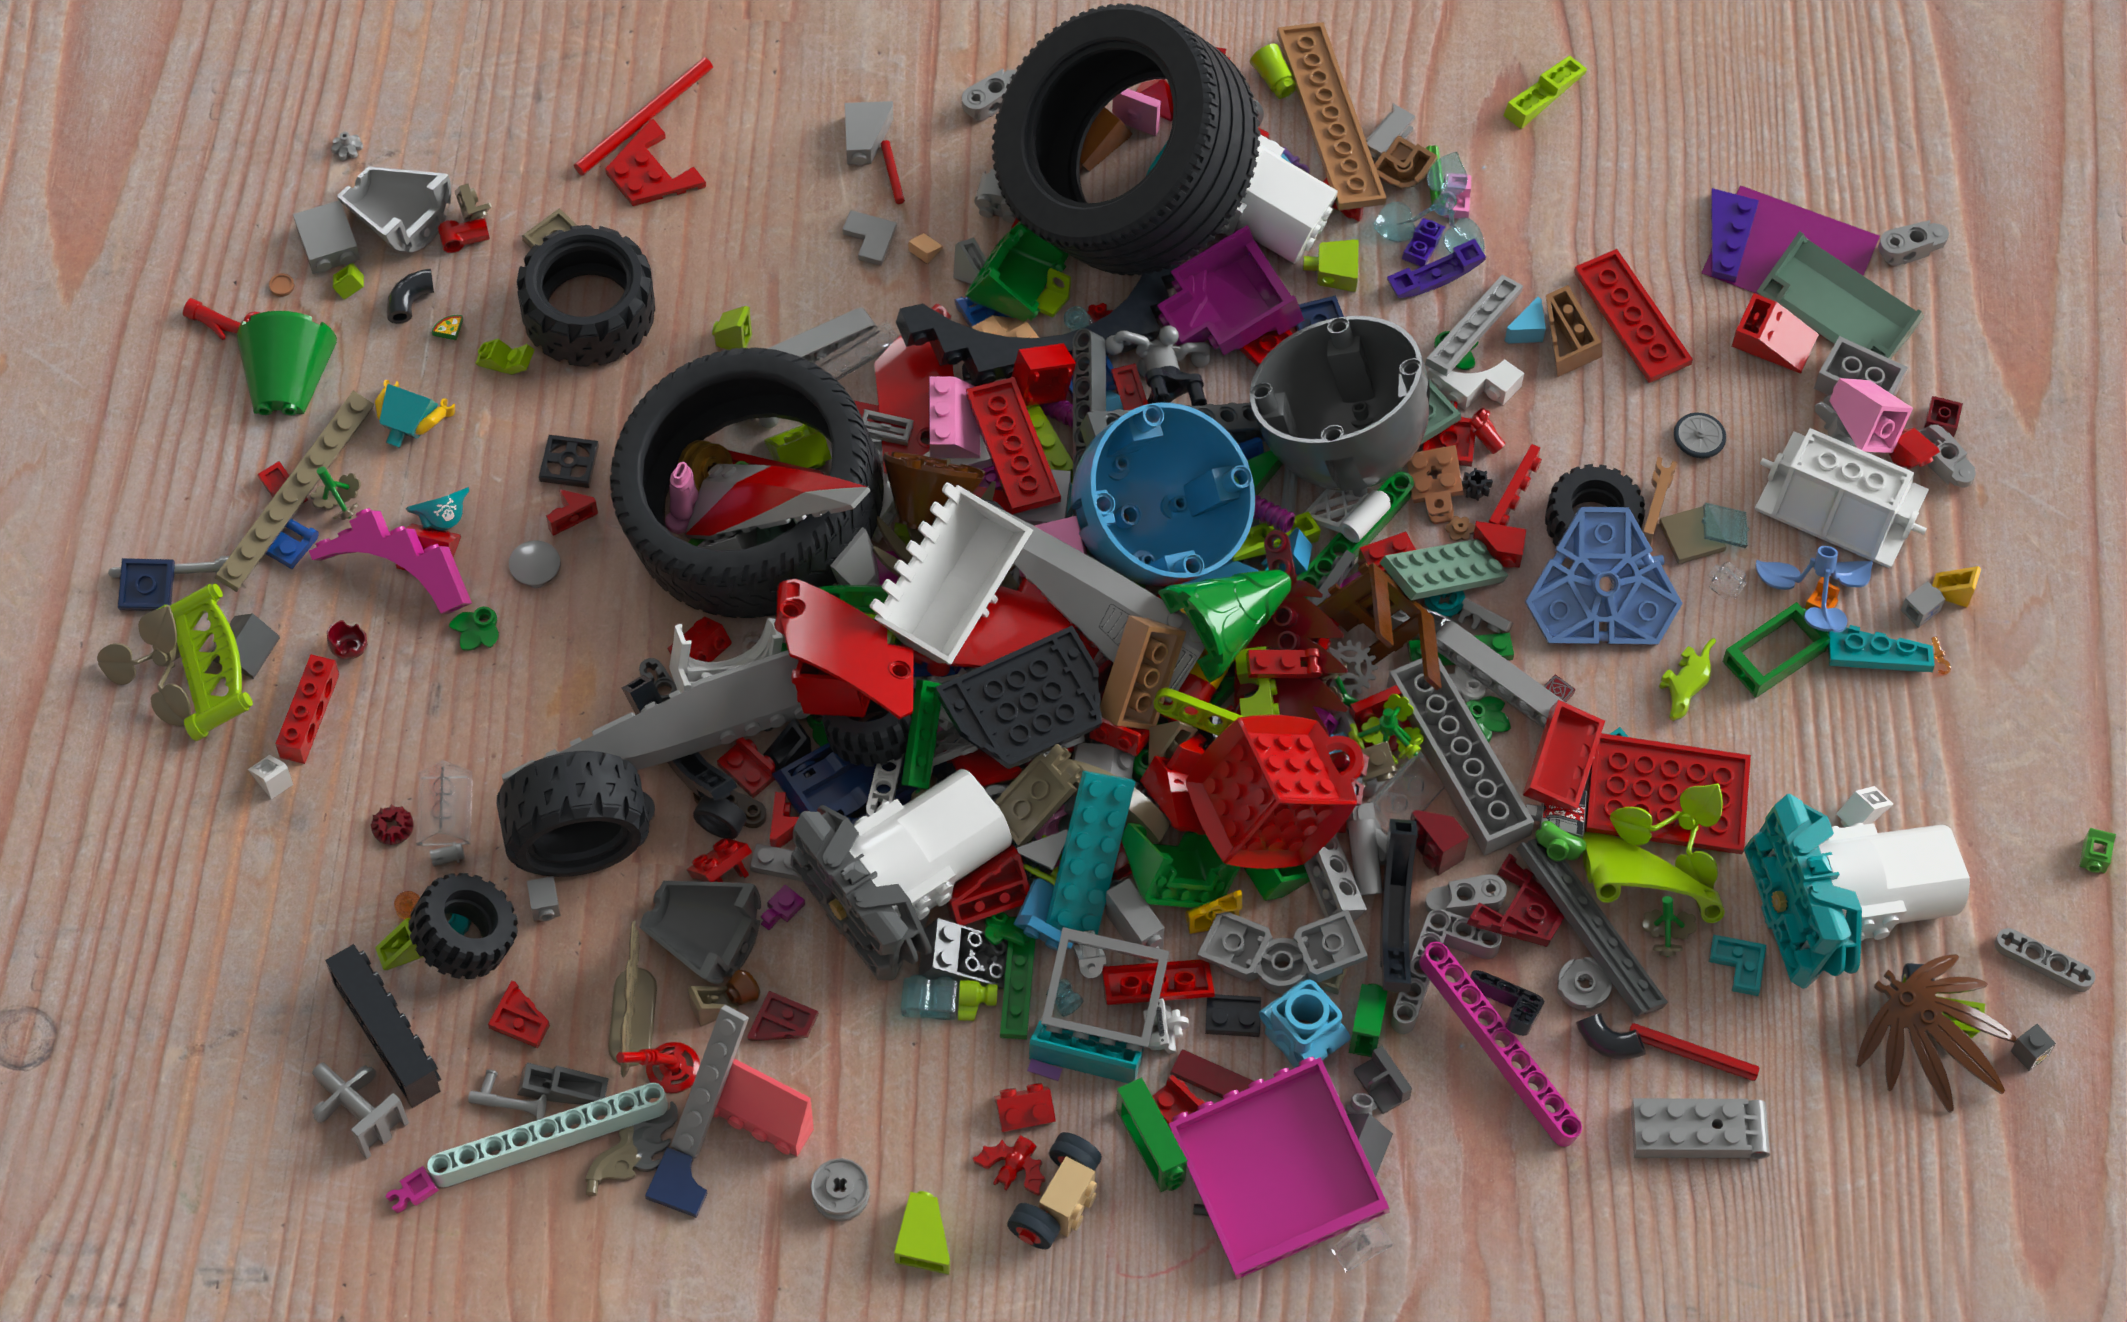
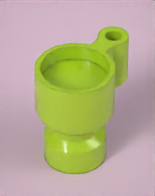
M960 980L958 1020L974 1021L980 1003H985L987 1006H997L998 984H988L984 987L978 981Z

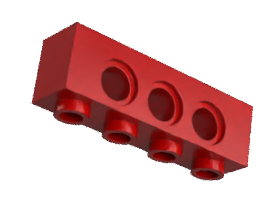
M310 654L275 743L280 758L305 764L340 675L335 660Z

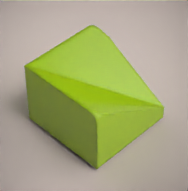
M350 263L333 275V289L343 299H347L364 287V275L353 263Z

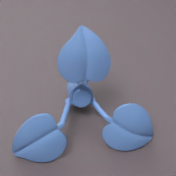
M1821 546L1817 550L1816 559H1810L1809 565L1802 574H1800V571L1795 566L1790 564L1762 562L1756 560V570L1760 579L1768 586L1787 590L1794 588L1795 582H1802L1812 567H1814L1815 573L1820 577H1824L1821 608L1813 607L1805 612V621L1811 627L1821 631L1842 632L1847 626L1845 613L1837 608L1827 609L1826 607L1829 576L1831 575L1833 579H1838L1842 585L1848 587H1864L1870 581L1873 562L1851 561L1837 563L1838 551L1830 546Z

